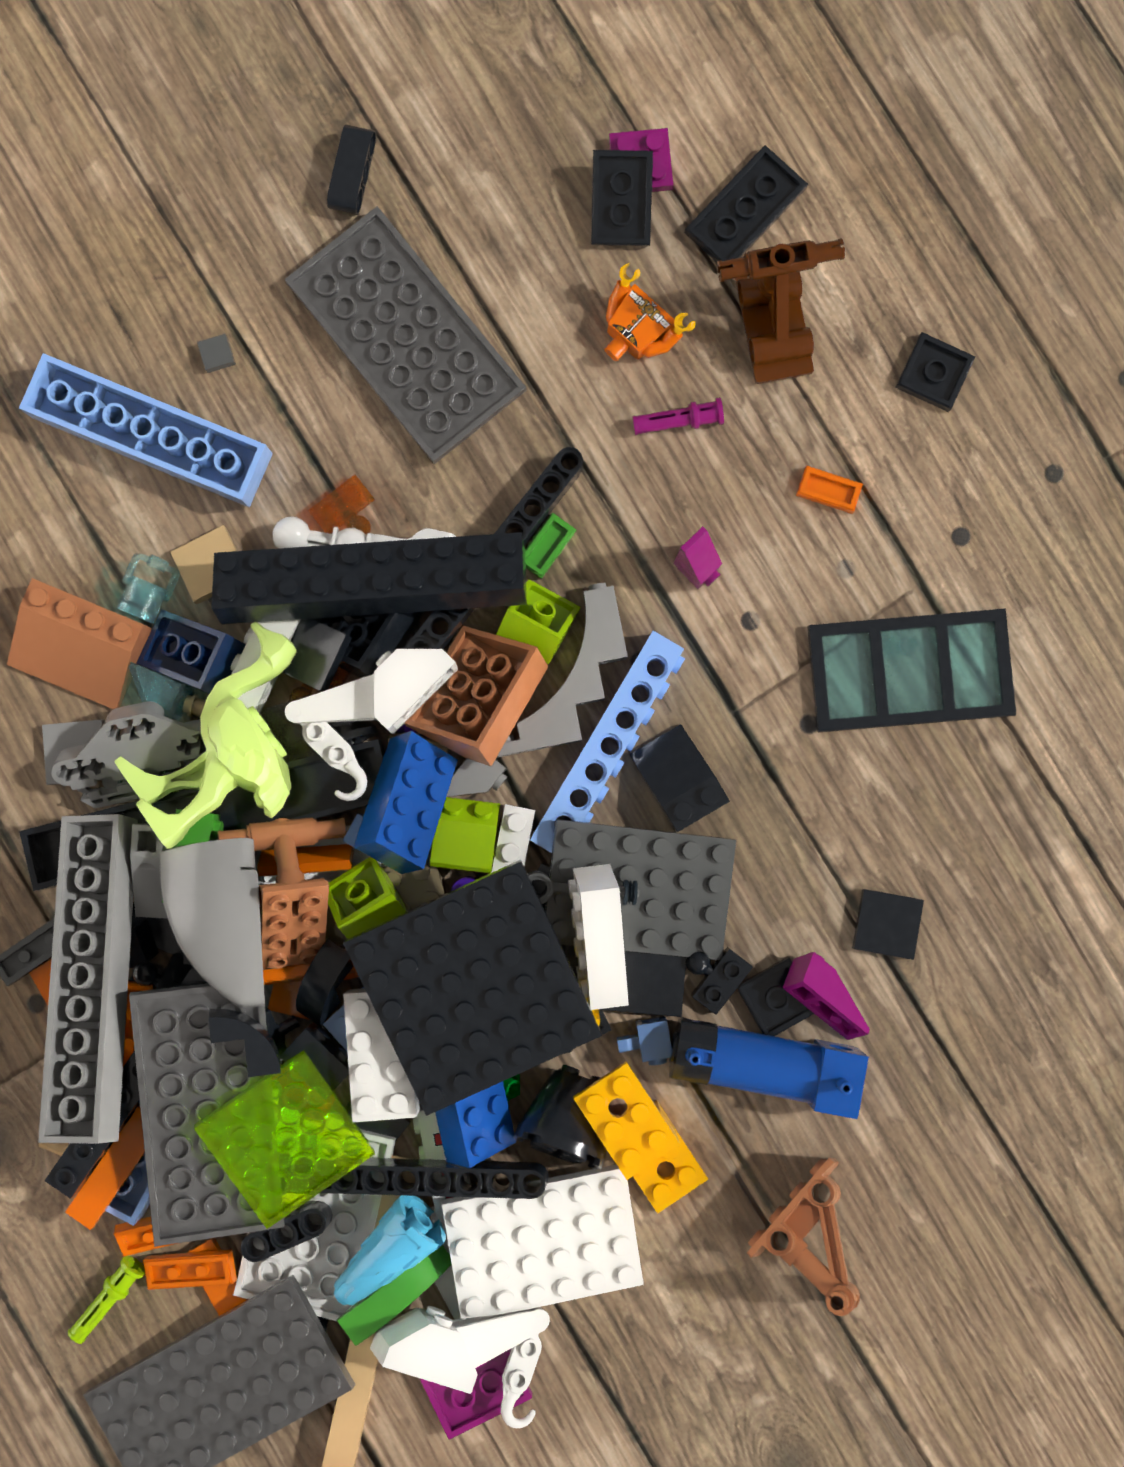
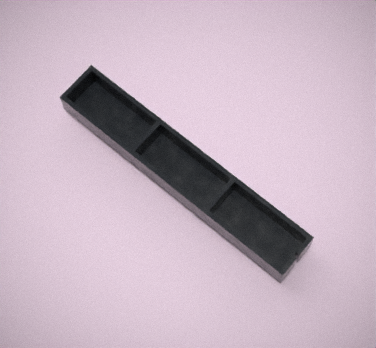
M376 739L351 746L359 766L367 777L366 791L356 800L344 801L335 796L336 790L343 793L354 791L356 780L350 774L331 767L317 754L286 762L291 781L290 795H288L283 808L273 818L266 816L264 810L257 807L253 792L245 790L240 786L227 793L222 804L210 813L221 815L220 821H223L224 824L223 831L246 829V825H249V823L270 822L279 818L301 819L312 817L317 820L367 807L385 754L383 741ZM182 789L171 792L152 804V806L167 814H175L176 809L183 810L188 806L199 790ZM138 801L84 814H120L137 819L138 824L148 823L136 805ZM61 821L19 831L33 891L57 887Z

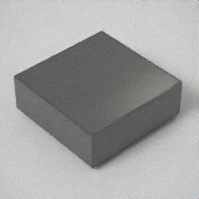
M226 334L197 342L207 373L236 365Z

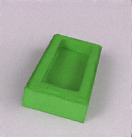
M552 512L525 549L526 568L542 579L574 536L576 529Z

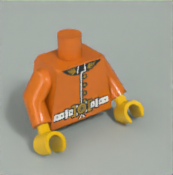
M630 263L620 268L619 276L622 280L617 281L609 297L605 317L608 323L607 333L613 340L604 350L614 361H618L626 351L635 359H640L643 356L649 358L667 353L683 337L682 332L691 331L696 325L695 321H692L685 328L682 321L688 313H680L674 319L636 284L631 287L630 282L639 278L640 270L636 269L633 277H628L626 270Z

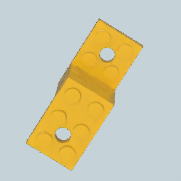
M627 1061L573 1096L578 1107L626 1180L634 1177L657 1214L708 1180L707 1175L657 1100L652 1101ZM620 1098L626 1102L627 1109L623 1114L614 1115L609 1111L608 1106L613 1099ZM665 1161L674 1165V1172L668 1177H662L657 1173L658 1165Z

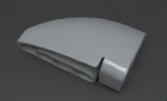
M251 838L214 840L184 845L160 852V877L164 908L175 939L190 964L210 986L233 1004L243 1008L265 1006L258 873L255 867L254 840Z

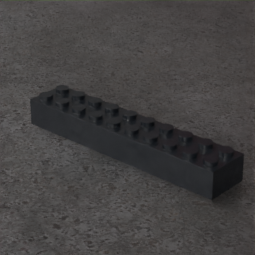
M522 532L214 553L211 609L221 624L527 605L525 547Z

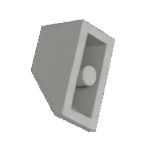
M466 759L453 775L446 797L487 793L492 788L497 791L507 779V776L503 774L507 768L496 760L492 766Z

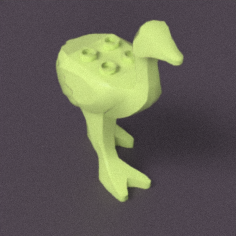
M256 621L250 627L257 635L261 644V655L250 667L218 681L208 695L200 716L201 736L206 747V751L186 767L160 777L144 772L121 756L114 761L140 798L136 803L138 809L167 849H172L177 845L196 822L218 808L227 793L237 786L253 792L257 807L262 808L264 814L270 818H273L283 808L288 795H290L291 781L289 768L283 759L287 752L274 737L270 727L255 707L247 708L238 698L243 693L279 676L291 664L297 650L286 636L272 632ZM182 789L199 790L191 803L179 814H167L152 806V804L171 792Z

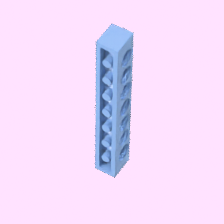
M652 631L530 841L552 853L555 820L559 816L565 815L572 821L589 823L594 815L589 812L595 801L599 804L602 802L609 790L605 786L609 776L611 775L616 778L624 764L620 760L625 749L631 752L640 736L635 734L641 723L645 726L647 725L655 711L650 708L656 697L661 700L669 688L670 684L665 681L670 672L672 671L677 674L685 660L684 657L680 656L684 648ZM658 661L661 663L663 673L660 676L650 675L647 671V664L649 662ZM635 687H643L647 690L648 699L645 702H636L632 698L631 692ZM627 712L632 716L633 724L630 728L623 729L618 726L616 717L619 713ZM612 738L617 742L618 750L615 754L607 755L601 750V742L604 739ZM598 764L602 768L603 775L600 780L591 781L586 777L585 770L588 765ZM583 790L587 794L588 800L583 807H575L570 802V795L573 791Z

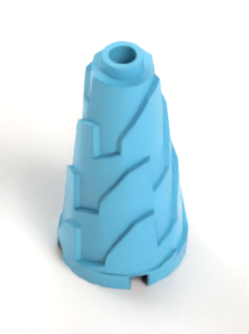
M401 1195L383 1215L379 1225L360 1245L362 1248L350 1260L346 1270L335 1281L334 1296L342 1305H355L380 1287L390 1284L405 1270L413 1268L444 1244L446 1234L443 1225L439 1219L434 1224L429 1217L434 1211L417 1196Z

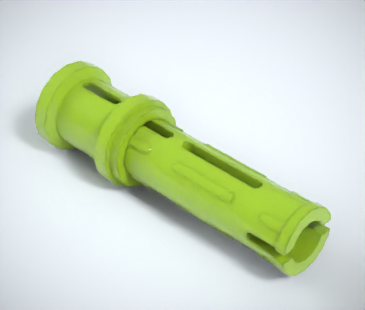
M129 1255L122 1258L120 1261L121 1266L113 1275L108 1276L104 1280L103 1290L68 1330V1336L71 1340L78 1344L84 1343L88 1335L104 1318L116 1301L125 1299L129 1294V1288L136 1279H141L145 1274L144 1266L140 1261Z

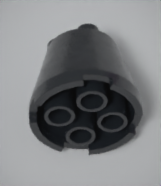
M562 1065L558 1070L551 1072L518 1123L513 1138L520 1142H523V1139L530 1140L529 1145L532 1146L531 1148L573 1164H582V1162L589 1161V1168L602 1170L606 1158V1148L573 1099V1096L601 1077L592 1075L588 1079L579 1075L580 1070L568 1065Z

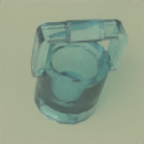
M141 553L134 554L122 582L126 586L116 608L153 624L163 601L168 602L179 580L180 572L168 566V561L153 554L150 556ZM139 560L146 562L148 566L163 573L166 571L172 574L166 590L133 576Z

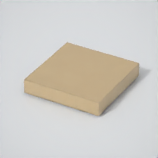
M224 525L171 551L188 592L196 605L212 597L214 553L237 551Z

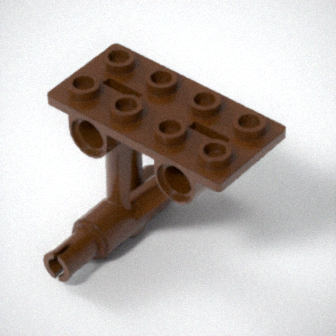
M842 238L818 244L811 240L778 244L774 247L748 251L741 258L717 261V272L720 273L718 276L720 282L729 279H735L756 384L810 375L814 372L812 361L814 341L810 327L805 326L800 301L802 296L800 271L814 269L818 263L843 260L845 258V247H841V245H844Z

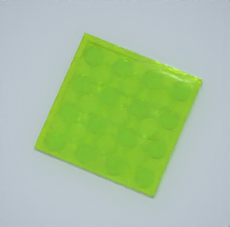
M305 1050L282 1064L281 1073L266 1075L194 1124V1130L266 1229L375 1155L373 1147L355 1122L352 1123V1117Z

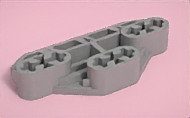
M153 701L113 709L108 714L105 723L87 744L69 747L59 753L51 770L52 777L57 783L63 786H70L72 790L83 793L80 801L93 808L140 799L128 782L120 783V780L125 779L114 761L121 756L146 773L159 777L171 774L173 772L161 774V771L180 767V761H184L185 766H187L206 751L205 744L200 735L201 721L198 719L182 723L165 717L163 707ZM97 779H101L104 787L90 788L97 784Z

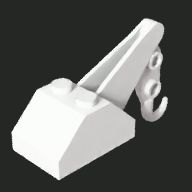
M396 649L393 653L387 651L376 662L378 668L374 671V674L287 704L285 716L290 722L302 726L304 740L331 767L350 774L356 780V788L351 793L335 791L334 794L339 799L353 801L361 797L366 791L367 777L359 766L352 747L328 723L378 720L388 731L394 734L458 670L456 662L443 649Z
M428 1306L427 1310L416 1307L376 1331L370 1349L382 1367L469 1394L473 1390L478 1375L475 1368L511 1349L502 1376V1419L512 1428H523L533 1420L536 1413L533 1409L522 1419L515 1418L512 1410L516 1400L530 1384L542 1348L538 1335L549 1325V1315L541 1307L489 1318L482 1316L456 1320L444 1316L445 1312L433 1306Z

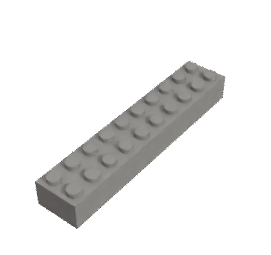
M124 815L62 816L38 1143L99 1144L119 1141L134 894L130 851L132 824H138L137 819Z

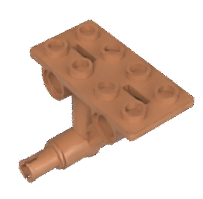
M312 817L301 819L279 818L270 822L249 823V825H246V829L218 830V840L251 838L254 840L255 851L274 849L278 873L276 883L259 885L263 969H279L284 966L298 964L310 965L325 943L329 884L324 878L305 880L304 874L299 868L296 847L315 845V843H318V840L344 838L346 835L344 818L318 822Z
M821 1158L810 1170L813 1177L807 1183L800 1182L790 1193L789 1197L793 1200L788 1206H779L769 1217L768 1220L772 1223L767 1230L765 1228L758 1230L749 1240L748 1244L751 1248L747 1254L753 1258L761 1255L767 1249L773 1255L780 1256L790 1267L794 1265L826 1297V1306L831 1313L837 1316H845L859 1304L860 1293L858 1288L848 1280L835 1204L840 1199L841 1191L839 1185L829 1176L838 1166L839 1162L835 1158H828L827 1160ZM822 1184L827 1185L830 1190V1197L826 1202L822 1201L818 1196V1188ZM819 1221L821 1222L829 1269L808 1249L809 1245L803 1240ZM780 1232L785 1233L788 1237L787 1248H783L778 1243V1234Z

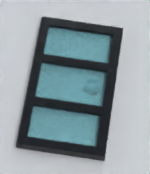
M1006 608L807 626L816 729L818 733L1016 716Z

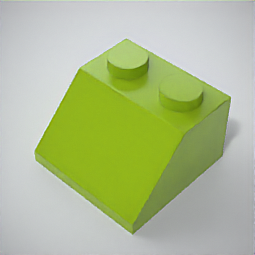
M528 579L526 582L527 605L509 606L496 635L537 647L545 662L549 664L562 644L581 607Z
M446 797L432 841L430 866L491 873L499 828L500 803Z
M371 857L328 883V905L338 929L347 939L407 912L400 894L379 861Z

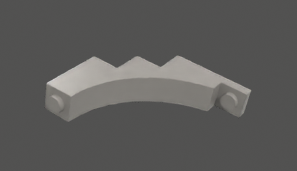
M597 583L588 586L589 590L584 591V639L571 673L558 692L543 707L517 723L520 740L514 741V736H509L496 758L582 741L576 706L605 699L598 665L626 660L628 657L614 586L607 587L606 583Z

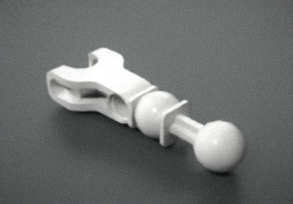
M297 517L281 519L277 522L272 532L273 542L277 548L456 537L454 534L429 528L417 532L409 539L372 533L366 535L357 528H345L340 531L338 527H334L333 533L330 534L310 530L308 525Z

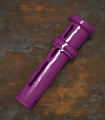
M715 398L713 402L701 404L690 402L688 407L634 415L632 416L634 433L638 435L683 426L699 429L700 425L716 422L719 425H723L724 412L721 398Z

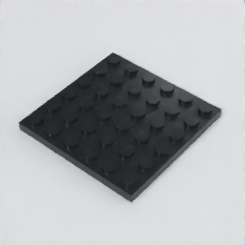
M521 860L348 938L343 942L426 1116L602 1036L600 1027Z

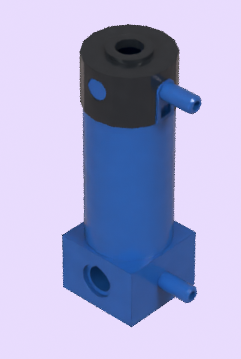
M679 1017L671 1041L672 1054L669 1058V1078L805 1102L816 1112L858 1119L869 1056L859 1048L815 1039L814 1044Z

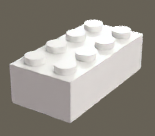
M610 864L573 868L574 879L568 880L570 898L573 900L574 909H571V917L576 933L574 949L579 965L576 966L578 983L585 998H588L591 1010L627 1006L629 1004L620 891Z
M365 988L349 989L343 994L352 1123L417 1117L420 1111L419 1100Z

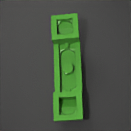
M442 1245L416 1266L405 1270L390 1284L380 1287L341 1315L337 1321L354 1345L357 1346L382 1328L427 1290L452 1265L450 1254Z

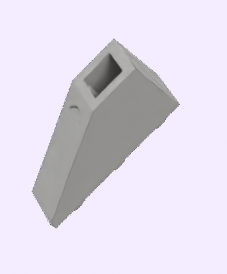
M148 823L132 824L130 859L135 916L167 918L164 904L162 903L160 852L169 849L161 843Z

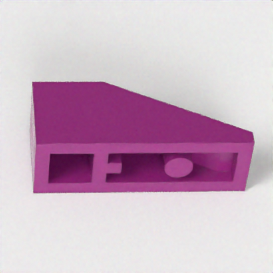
M702 526L679 549L673 563L697 589L703 584L709 587L721 575L717 570L722 565L708 531Z
M815 952L794 958L783 989L846 1040L868 1035L870 1029L837 971L822 956Z

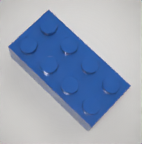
M413 731L390 738L353 848L400 874L423 870L458 760Z
M503 1081L435 1112L447 1163L471 1168L516 1143V1139L513 1138L515 1133Z

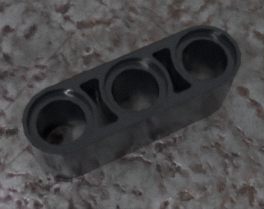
M344 125L328 189L327 206L329 209L359 214L375 149V130Z
M317 1201L284 1215V1223L292 1229L293 1237L284 1236L281 1228L250 1232L241 1243V1253L248 1261L259 1262L322 1234L332 1221V1210L325 1202ZM309 1213H317L322 1219V1225H314L309 1219ZM253 1238L261 1239L265 1248L263 1250L257 1249L253 1245Z

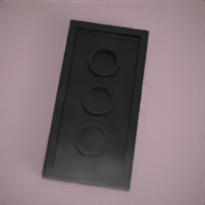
M764 145L685 228L684 233L715 262L741 258L807 189L808 183Z
M565 945V955L577 978L576 966H579L578 957L575 955L574 946ZM624 951L629 1005L599 1010L682 1017L687 957Z

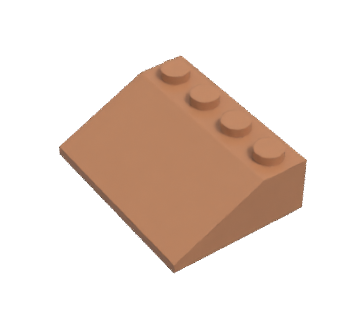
M32 578L19 607L7 665L111 709H116L121 706L137 669V661L152 628Z
M462 626L447 651V654L456 662L458 670L404 724L467 759L492 766L548 669V665L539 649L535 646Z

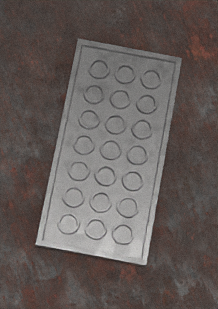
M378 206L285 278L287 285L434 464L527 391L522 381Z
M208 983L130 992L129 999L154 1247L285 1227L271 1074L248 1077L245 1040L211 1043L208 1019L209 1009H229L250 1016L267 1030L265 1006L239 1007L218 993Z
M291 1275L94 1386L83 1396L123 1467H213L351 1391L355 1386V1382L295 1276Z

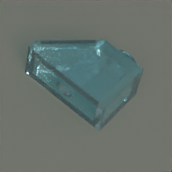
M131 662L129 670L141 701L158 703L163 707L165 717L180 721L184 713V701L187 695H192L194 688Z

